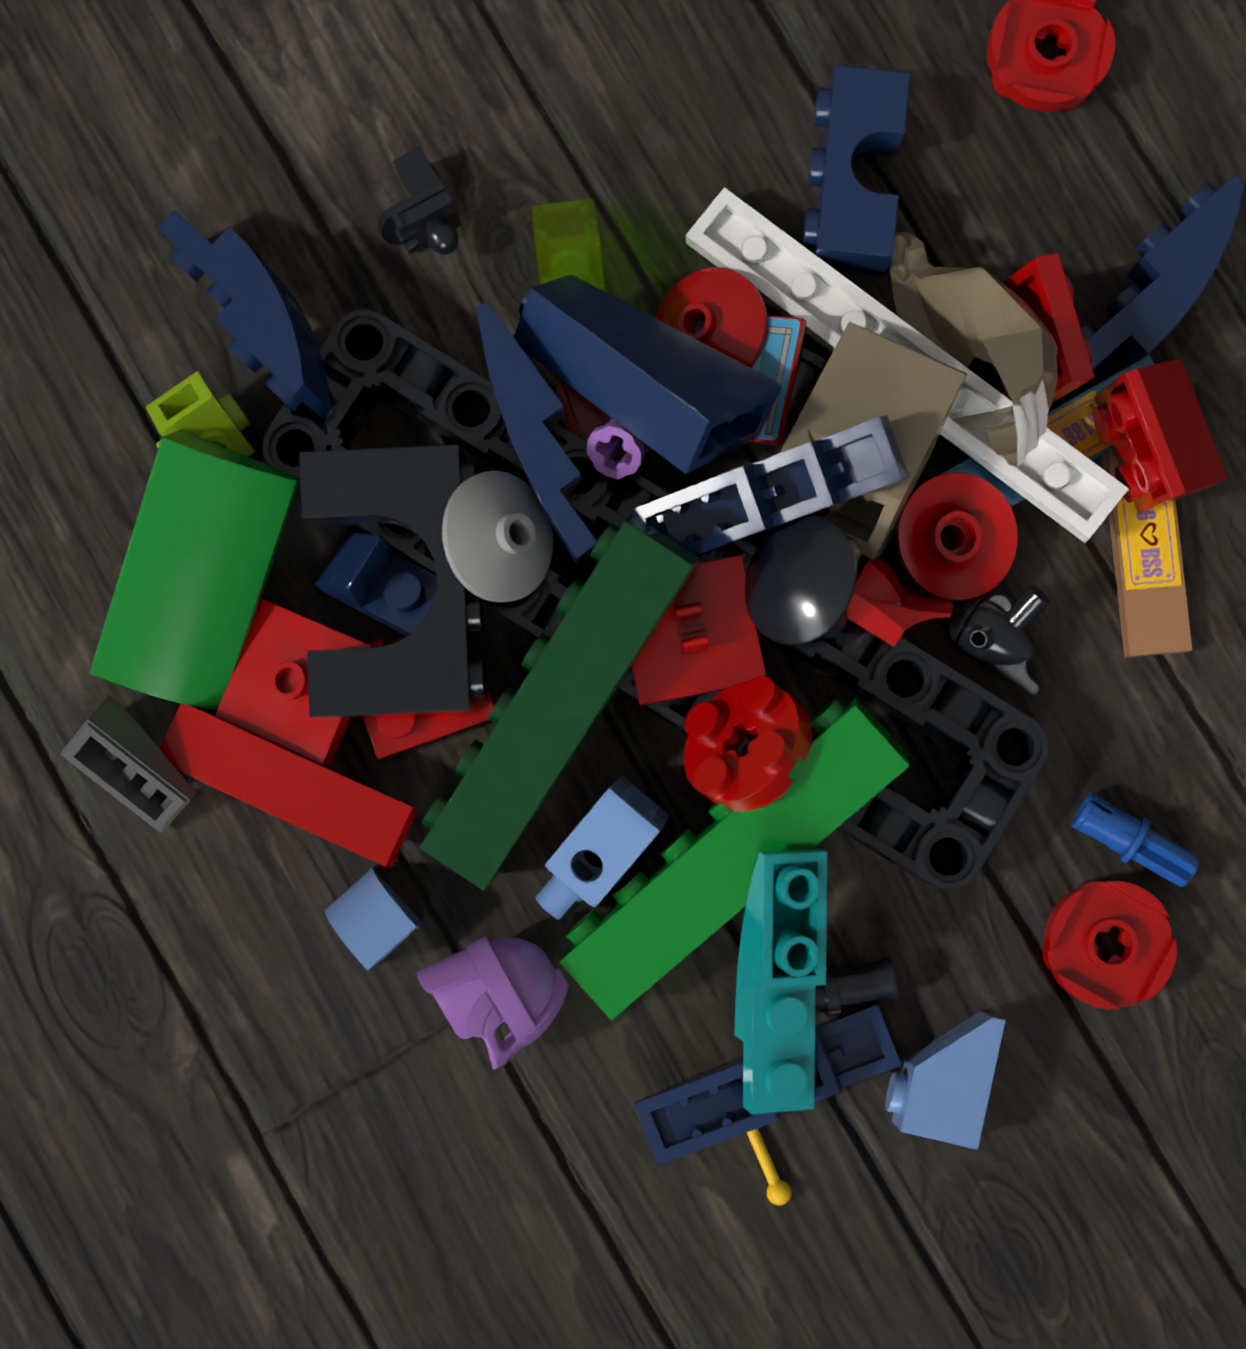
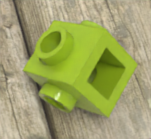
M198 371L146 406L151 419L162 437L178 430H184L247 457L255 452L243 432L244 429L252 424L230 393L219 399ZM161 440L156 443L157 448H159Z

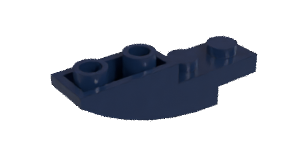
M1236 174L1219 190H1216L1210 182L1207 183L1180 208L1187 216L1183 222L1172 231L1162 223L1134 249L1142 258L1126 274L1134 283L1106 307L1113 318L1098 331L1090 323L1081 329L1082 335L1087 339L1091 348V366L1093 370L1114 351L1128 366L1137 361L1140 362L1175 328L1195 303L1223 255L1238 215L1244 182Z
M173 210L157 228L177 246L168 256L196 282L204 274L214 281L206 292L224 308L215 319L234 336L226 347L254 373L264 365L274 374L265 384L292 410L295 411L304 402L323 419L331 411L328 380L321 352L310 324L294 296L271 267L230 226L211 244L177 211Z

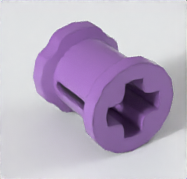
M607 415L606 425L595 428L588 438L586 452L597 471L607 477L621 479L626 475L634 474L644 460V453H647L652 448ZM623 450L625 453L617 462L613 459L619 451Z

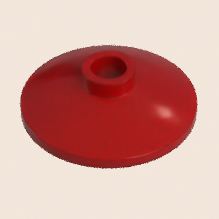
M706 268L684 277L667 293L655 316L656 319L750 368L758 360L767 337L768 316L762 295L749 279L727 268ZM705 315L704 327L699 332L694 333L698 320Z
M947 473L925 481L910 494L897 521L896 546L905 571L921 589L942 599L967 600L989 592L1007 575L1017 551V524L1008 501L994 485L972 474ZM945 527L950 528L956 538L955 544L950 550L946 549L941 542V532Z

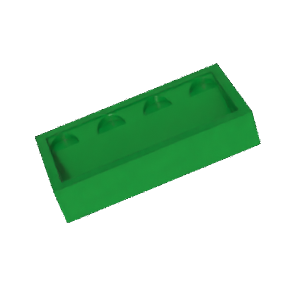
M178 430L163 436L89 674L151 696L217 711L250 632L301 478L184 430Z

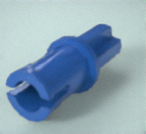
M1090 792L1071 822L1070 827L1096 839L1118 853V860L1122 863H1127L1130 859H1133L1179 887H1184L1188 884L1199 866L1200 861L1194 854L1149 829L1150 819L1143 817L1139 820L1111 805V803L1094 792Z

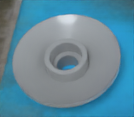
M488 471L466 479L451 495L443 516L442 540L448 563L461 584L477 597L497 603L516 601L533 592L543 581L551 563L553 531L551 523L542 510L532 487L513 474L502 471ZM509 528H510L511 533H512V540H511V538H510Z

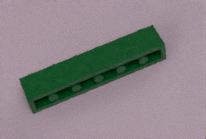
M636 516L624 521L621 528L611 522L605 529L590 554L599 563L585 583L576 578L565 592L556 608V611L564 616L552 637L541 633L521 664L530 670L528 676L518 691L509 686L503 692L488 716L489 720L497 724L485 744L477 739L473 741L455 769V772L463 776L455 792L450 796L443 791L422 821V824L431 830L419 848L483 891L501 871L700 561L699 557Z

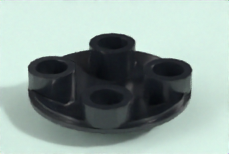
M802 516L774 528L756 549L750 561L745 581L747 609L759 631L769 639L786 645H801L820 637L829 639L837 636L846 625V610L851 602L856 586L857 564L861 551L858 542L853 537L846 535L833 522L817 516Z

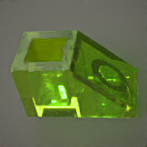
M593 198L531 206L540 284L572 274L605 291L599 230Z

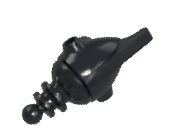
M916 585L914 588V592L933 596L924 591L923 589H921L918 585ZM1030 586L1015 603L1005 593H998L991 598L979 596L965 601L951 600L953 601L951 617L937 618V623L943 625L947 622L949 624L952 642L958 645V649L974 661L1027 693L1033 695L1039 692L1042 684L1033 676L1029 667V661L1034 656V648L1025 628L1050 604L1046 594L1036 586Z

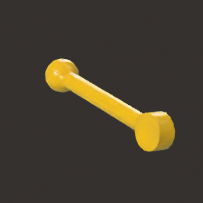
M759 1129L746 1132L769 1184L767 1188L769 1201L778 1206L786 1204L791 1198V1187L784 1180H780Z

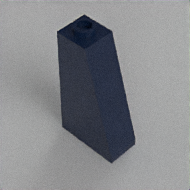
M572 274L530 288L519 307V315L521 317L514 334V339L522 350L685 474L757 439L782 387L773 379Z

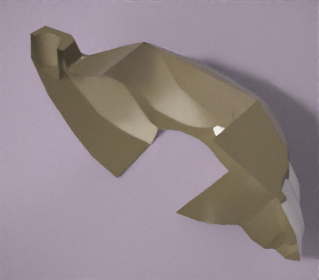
M909 232L895 233L890 273L893 298L898 317L966 368L974 357L993 364L1013 402V405L1009 407L953 418L952 420L969 430L985 429L997 455L1003 454L1008 465L1018 467L1024 463L1027 453L1038 447L1039 438L1046 432L1048 410L1051 408L1058 381L1056 358L1058 346L1054 338L1029 304L984 268L933 267L927 261L925 246L922 241Z

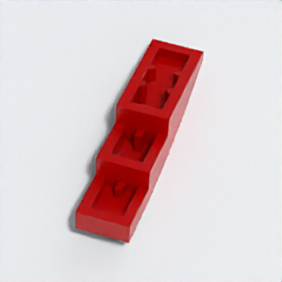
M180 703L159 748L178 771L389 868H392L418 811L417 808L326 765L314 762L191 705Z

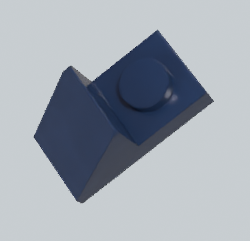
M348 533L314 585L337 600L397 632L409 636L422 624L432 608L437 590V576L397 556L386 539L378 534Z

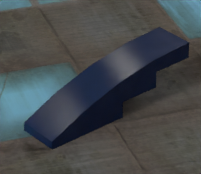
M486 301L478 306L476 311L488 373L514 453L551 526L579 567L592 558L590 554L597 541L566 499L567 496L582 486L580 472L550 433L552 429L565 421L564 406Z
M887 415L820 440L810 441L754 464L731 470L634 508L630 512L632 517L636 516L694 555H699L909 478L889 418Z
M879 1001L815 1025L814 1103L841 1093L843 1087L902 1066L903 1060ZM743 1055L634 1103L657 1165L778 1121L780 1115L791 1112L752 1115L743 1107Z

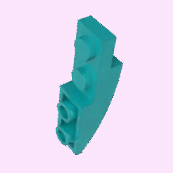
M823 849L759 852L751 878L738 958L734 1035L743 1041V1107L752 1115L814 1109L816 985H826L827 851Z

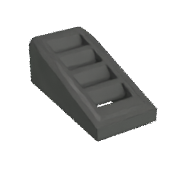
M110 695L91 714L60 753L62 757L160 833L166 829L196 794L195 790L129 712ZM137 773L145 778L147 782L144 783ZM157 789L167 796L163 803L154 795Z

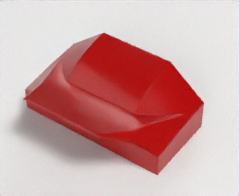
M880 556L875 560L867 557L857 571L854 594L846 611L849 620L894 647L903 632L912 625L933 618L951 617L953 601L920 594L904 588L896 573Z

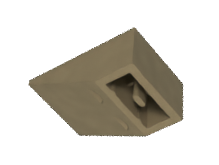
M851 321L848 322L780 453L810 441L820 440L876 417L887 415L909 478L807 516H817L833 522L846 535L853 537L858 542L861 550L860 554L875 560L888 548L896 531L900 513L919 481L967 373Z

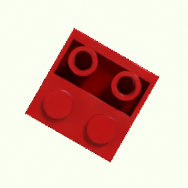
M1182 359L1128 371L1094 396L1097 407L1092 409V417L1096 431L1104 443L1112 442L1113 450L1120 465L1115 468V477L1129 488L1123 498L1128 503L1134 502L1138 514L1207 489L1228 479Z

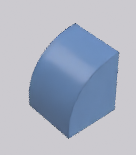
M374 867L325 909V914L338 936L367 971L381 962L423 924Z

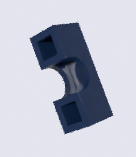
M835 65L829 88L818 87L814 110V126L824 127L822 148L812 147L808 172V186L818 187L817 208H806L802 245L813 247L812 253L835 270L884 275L893 258L899 195L875 193L864 188L855 178L851 164L864 155H896L905 133L910 73Z

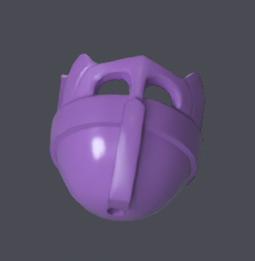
M484 936L466 945V949L417 971L421 986L427 993L434 996L455 1034L462 1039H468L473 1036L484 1039L493 1070L506 1065L521 1047H526L542 1036V1033L550 1026L563 1006L569 988L560 969L555 970L545 951L536 944L521 938H496L489 940L487 936ZM506 1022L511 1032L503 1041H498L496 1038L497 1028L500 1024Z

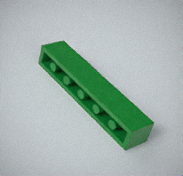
M856 696L844 707L835 699L810 720L812 744L806 762L798 757L794 769L788 775L794 782L781 797L762 808L747 812L729 810L724 805L715 803L708 810L714 818L696 835L689 827L683 830L660 852V855L666 860L648 877L641 869L636 871L613 892L612 896L618 903L601 917L592 910L566 933L564 937L570 944L559 963L611 1020L746 906L751 878L759 852L812 850L910 766L908 754Z

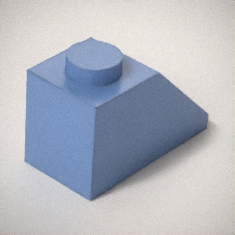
M979 1011L905 1058L902 1074L894 1072L890 1078L885 1102L886 1111L893 1112L891 1122L900 1132L978 1150L1006 1020L992 1013Z

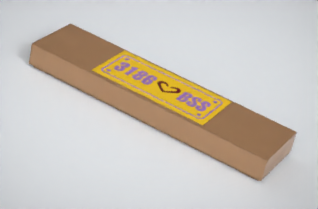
M1112 448L1102 455L1104 470L1116 479L1115 468L1120 465ZM1122 497L1109 513L1124 658L1193 651L1176 500L1138 514L1134 502L1128 503Z

